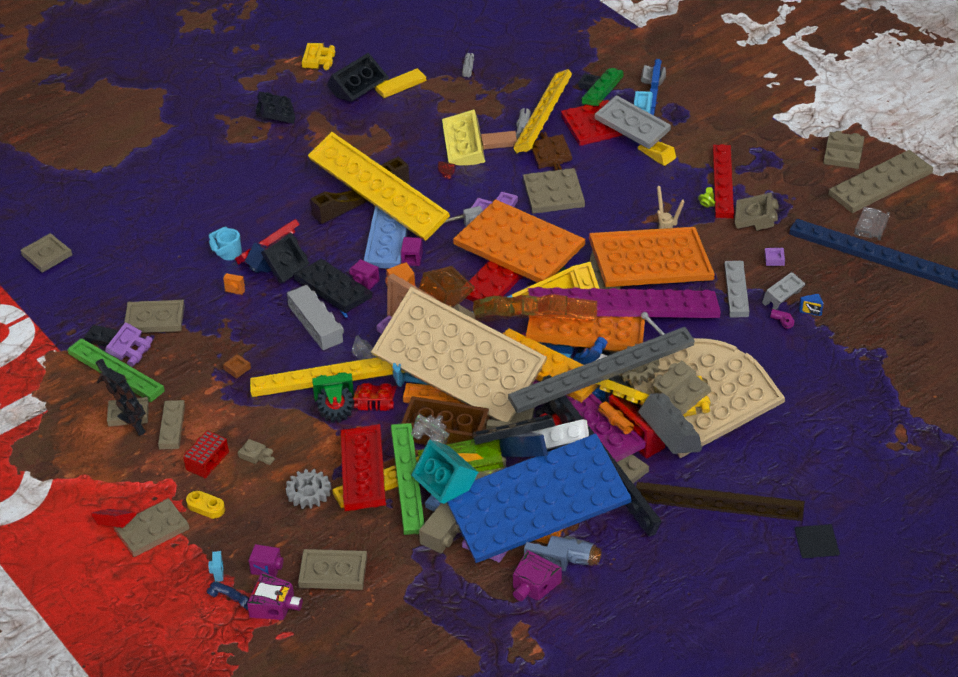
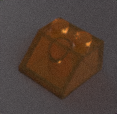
M453 266L424 272L419 289L452 308L460 304L475 288Z

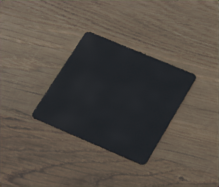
M832 524L795 527L802 558L840 555Z

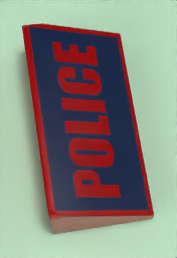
M106 509L92 512L91 515L97 525L124 528L136 516V512Z

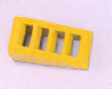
M659 141L650 149L643 145L638 146L640 151L661 165L666 166L676 159L674 147Z

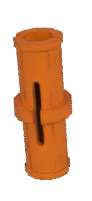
M606 401L600 404L598 411L608 419L610 424L617 426L624 434H629L633 430L631 427H634V424L628 421L620 410H615Z

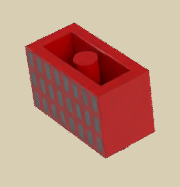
M206 431L185 452L183 458L186 470L206 479L229 453L227 439Z

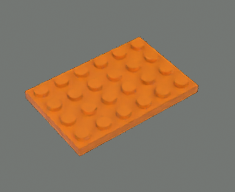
M495 199L453 238V244L538 283L555 275L585 245V239Z
M695 227L589 233V241L605 287L714 280V271Z
M530 314L526 338L553 345L561 344L572 347L591 348L598 337H603L607 340L604 350L622 351L627 349L628 346L632 347L635 344L643 343L645 319L641 317Z

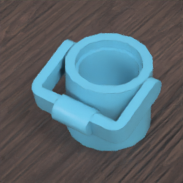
M223 227L209 234L210 247L217 256L224 260H234V258L242 254L240 234L237 230Z

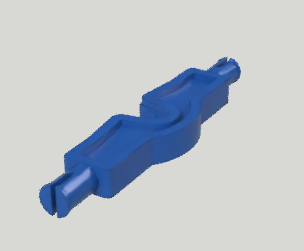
M660 59L655 60L650 92L653 93L650 114L653 116L655 114L662 63Z

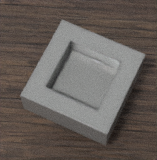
M481 206L463 210L465 227L483 211Z

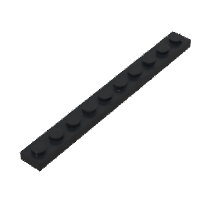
M551 376L543 377L542 381L551 378ZM566 395L547 402L560 418L562 424L583 419ZM588 425L589 436L595 434ZM603 445L631 496V502L625 504V506L649 537L656 535L662 522Z

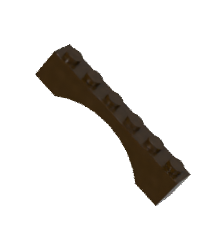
M399 156L382 165V167L404 182H409V166ZM354 190L341 193L325 191L310 198L312 216L321 224L368 202V200Z

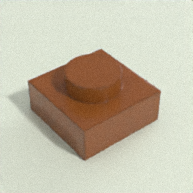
M237 354L225 362L223 368L229 374L238 378L251 369V364Z

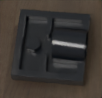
M259 91L256 115L294 123L296 117L290 98Z

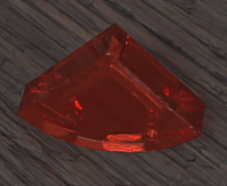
M439 161L438 171L444 178L451 179L456 169L455 164Z

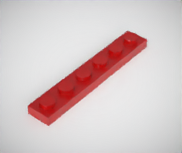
M713 145L715 218H734L731 145Z

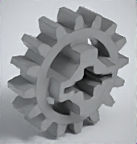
M305 469L303 474L298 471L297 477L290 476L291 481L286 483V494L289 502L293 501L294 506L301 504L302 509L306 505H309V508L312 509L313 504L319 507L320 501L326 502V496H330L331 485L328 481V476L323 477V472L316 474L315 469L311 473Z

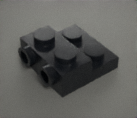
M291 232L284 234L261 252L279 283L285 282L294 273L310 264L307 260V255L301 250L296 237Z

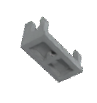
M791 272L766 291L762 303L766 306L771 301L774 305L772 309L776 310L790 296L801 292L805 283Z

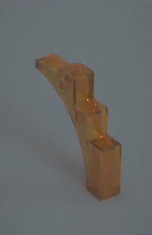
M553 294L541 297L520 295L512 298L491 296L473 301V313L475 314V320L482 321L515 318H565L594 321L597 320V301L568 298V296Z

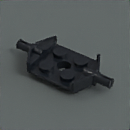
M103 359L96 361L95 364L101 371L97 384L105 381L106 388L114 396L117 407L123 411L117 417L132 425L138 436L146 433V430L141 422L146 413L144 407L139 403L127 383L125 375L108 368Z

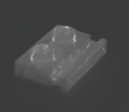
M864 207L854 234L868 238L877 237L878 240H881L890 212L885 214L881 210Z

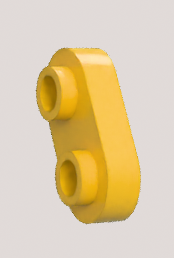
M193 491L186 497L188 509L203 516L214 519L221 517L225 512L223 500L202 491Z

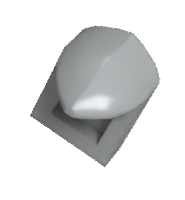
M644 65L641 82L652 83L653 67ZM662 67L660 69V78L658 86H660L666 78L665 67Z

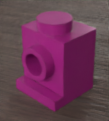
M360 259L350 268L349 274L353 279L369 290L379 282V269L373 264Z

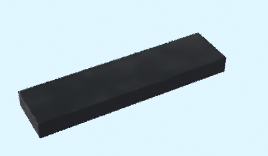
M548 414L472 433L475 445L553 427L555 423L553 417Z

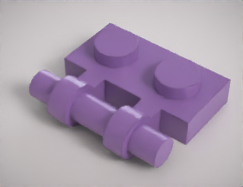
M125 322L106 346L105 352L121 361L125 356L129 357L130 359L127 364L133 367L136 363L140 362L142 354L149 350L153 339L149 336L145 339L141 338L142 331ZM134 344L138 346L137 350L132 349Z

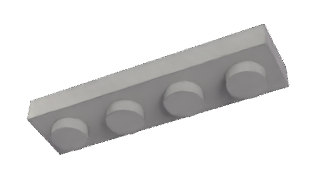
M725 261L724 269L730 317H749L743 261Z

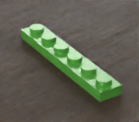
M82 338L68 348L69 355L100 373L101 371L95 363L103 359L108 368L125 375L127 383L134 393L142 398L148 397L149 402L154 401L165 391L164 386Z
M411 423L391 425V435L404 535L419 534L420 528L424 525L419 482L411 476L417 465Z

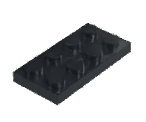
M323 259L294 273L296 281L304 286L307 285L311 291L314 290L317 295L344 313L372 298V291Z

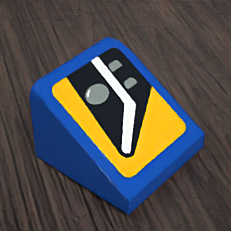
M819 294L800 298L799 312L817 316L822 315L823 301Z

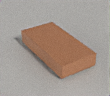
M515 131L481 134L483 150L514 147L517 142Z

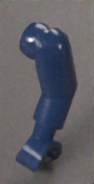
M212 582L206 591L213 597H217L220 592L231 600L239 602L244 609L248 610L247 603L250 598L230 586L219 582Z

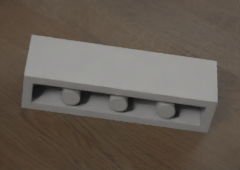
M305 285L287 293L289 308L322 350L343 342L342 334H344V329L342 325L335 321L332 312L327 311L324 302L319 301L314 290L311 291Z

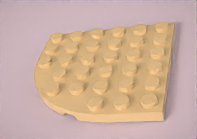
M694 338V346L660 358L659 372L654 373L655 378L658 375L663 376L668 372L671 364H678L680 361H683L696 371V376H702L703 381L710 386L711 392L707 395L711 402L709 405L710 412L703 413L701 407H695L696 415L684 417L694 426V429L699 434L702 446L785 402V397L763 367L751 355L743 353L734 345L718 340ZM649 377L648 383L643 380L641 385H638L637 381H635L631 387L649 395L654 394L652 385L654 379ZM678 453L677 455L679 458H682L689 453Z

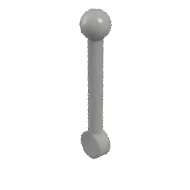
M647 312L641 313V318L646 319L660 335L665 334L648 317Z

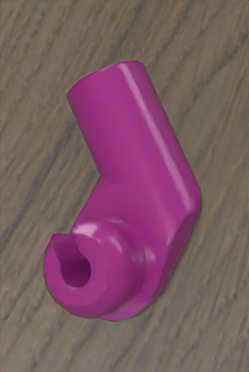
M772 309L770 318L780 320L784 328L789 329L793 327L794 319L790 313Z

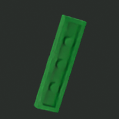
M616 68L607 69L582 97V104L598 106L624 77L623 70H617Z

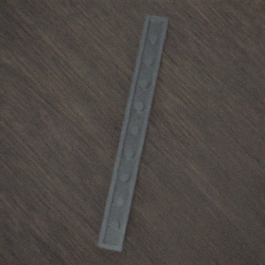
M682 327L509 393L508 400L518 414L694 346L695 340L688 330Z

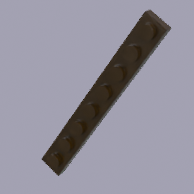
M637 482L636 488L645 500L652 504L796 521L803 520L805 501Z

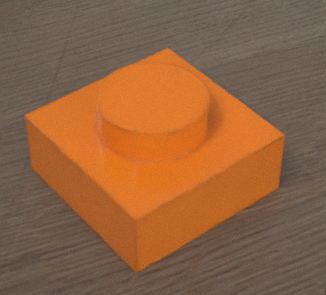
M225 274L223 278L225 292L243 295L245 292L243 276Z

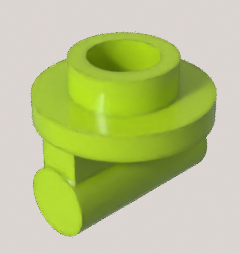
M712 187L706 188L705 195H699L698 200L702 206L708 208L715 205Z

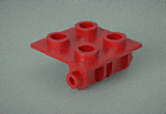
M371 383L358 385L353 400H355L354 408L368 410L370 405V411H372L373 401H375V408L378 411L380 401V411L394 409L393 398L397 386H392L388 383L381 384L380 386H375Z

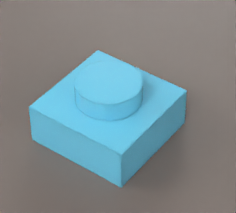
M221 551L212 552V561H209V573L214 574L215 582L223 581Z

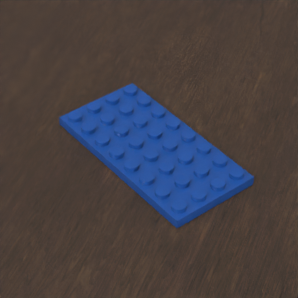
M593 434L549 451L548 455L536 456L479 478L473 482L469 491L448 501L447 504L475 563L524 545L526 542H532L631 502V496L597 434Z

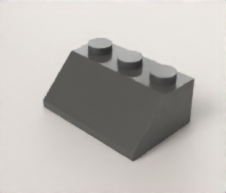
M664 393L650 394L638 412L673 454L701 452L702 445L699 434L694 429V426L684 418L682 412L672 404L670 398Z

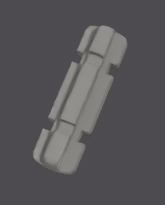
M466 53L464 68L462 70L463 77L469 78L472 74L473 53Z

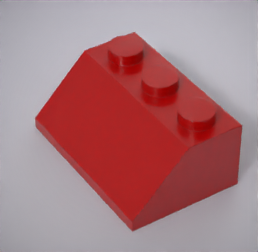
M612 394L609 396V404L615 410H620L624 417L634 424V427H631L633 431L646 441L645 448L638 451L644 458L647 459L665 449V443L638 412L639 408L636 405Z

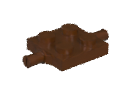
M544 131V134L541 132L540 137L542 139L535 141L532 145L531 151L539 169L554 167L555 170H562L560 164L572 161V155L563 134L548 137L547 132Z

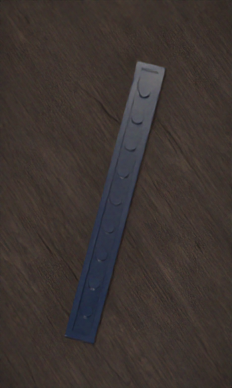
M796 219L790 228L789 235L958 289V270L800 219Z

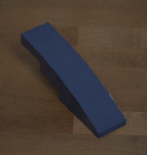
M528 432L493 441L495 454L500 456L532 457L548 455L543 434Z

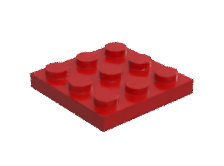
M603 100L598 106L586 104L561 111L562 119L579 146L623 136V134L595 119V113L604 107L609 100Z

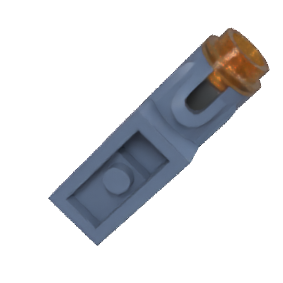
M551 536L548 546L526 542L524 547V555L529 550L562 567V571H566L569 562L593 566V564L598 565L602 549L597 548V545H594V543L571 536L564 538Z

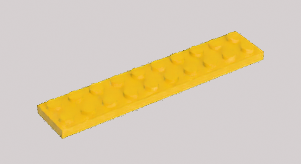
M333 132L308 154L311 161L424 241L450 217L449 212Z

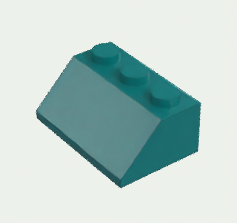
M429 439L411 476L440 503L444 504L469 491L478 471L450 446Z

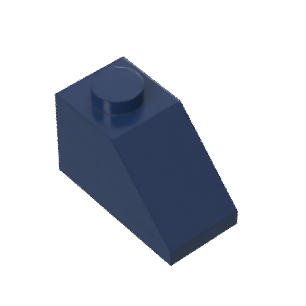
M254 242L245 259V262L250 265L251 270L257 273L260 271L266 273L271 271V268L261 254L269 246Z

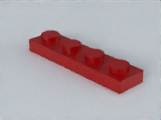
M296 219L292 220L260 241L259 244L268 246L284 234L290 232L293 234L296 232L294 228L299 226V223ZM251 248L234 258L238 264L245 262Z

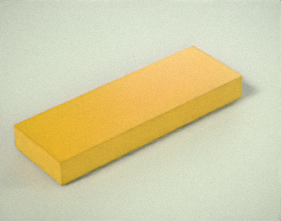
M417 68L381 83L375 87V90L383 98H386L425 82L426 76Z

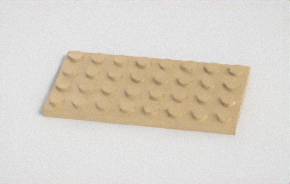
M410 287L371 351L374 356L391 365L396 363L398 367L401 364V370L467 405L489 408V417L504 422H510L516 413L508 400V394L532 385L547 360V357L413 287Z

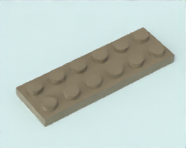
M907 150L830 188L828 195L851 213H854L933 173V167L911 150Z

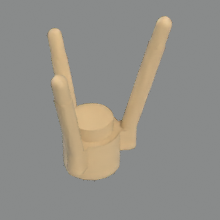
M658 186L659 210L657 214L659 229L673 228V225H677V219L685 201L681 200L673 218L670 213L663 212L661 187Z

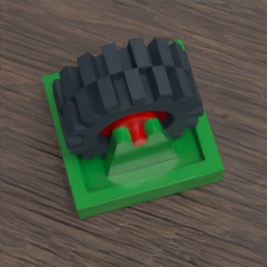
M341 372L333 376L320 375L312 378L315 402L317 401L321 417H325L326 421L331 419V423H335V420H338V423H340L342 418L346 420L347 415L350 416L353 411L352 373Z

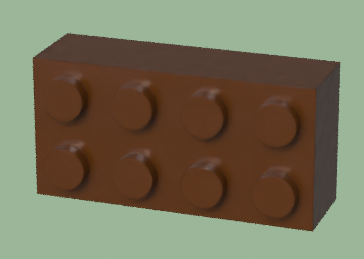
M412 396L401 424L411 423L414 443L427 445L429 439L448 445L454 450L467 452L469 449L480 454L484 443L475 445L472 433L486 429L488 419L490 420L489 408Z

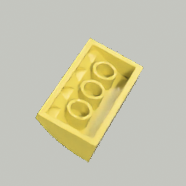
M475 110L443 118L442 122L449 164L475 165L484 163L485 156Z

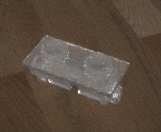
M356 336L351 352L359 360L376 358L371 353L373 347L369 342Z

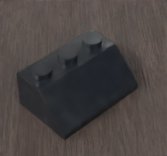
M367 53L332 74L327 86L337 98L352 102L388 80L389 77L373 57Z

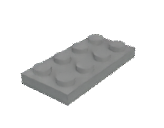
M617 95L595 113L596 120L648 149L671 130L670 124Z

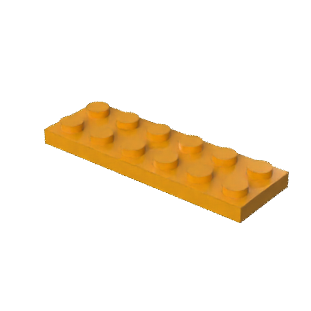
M510 328L503 333L547 357L546 362L536 377V380L540 382L545 376L550 375L554 377L583 366V364L530 338H526V336ZM593 384L567 395L583 402L600 385Z

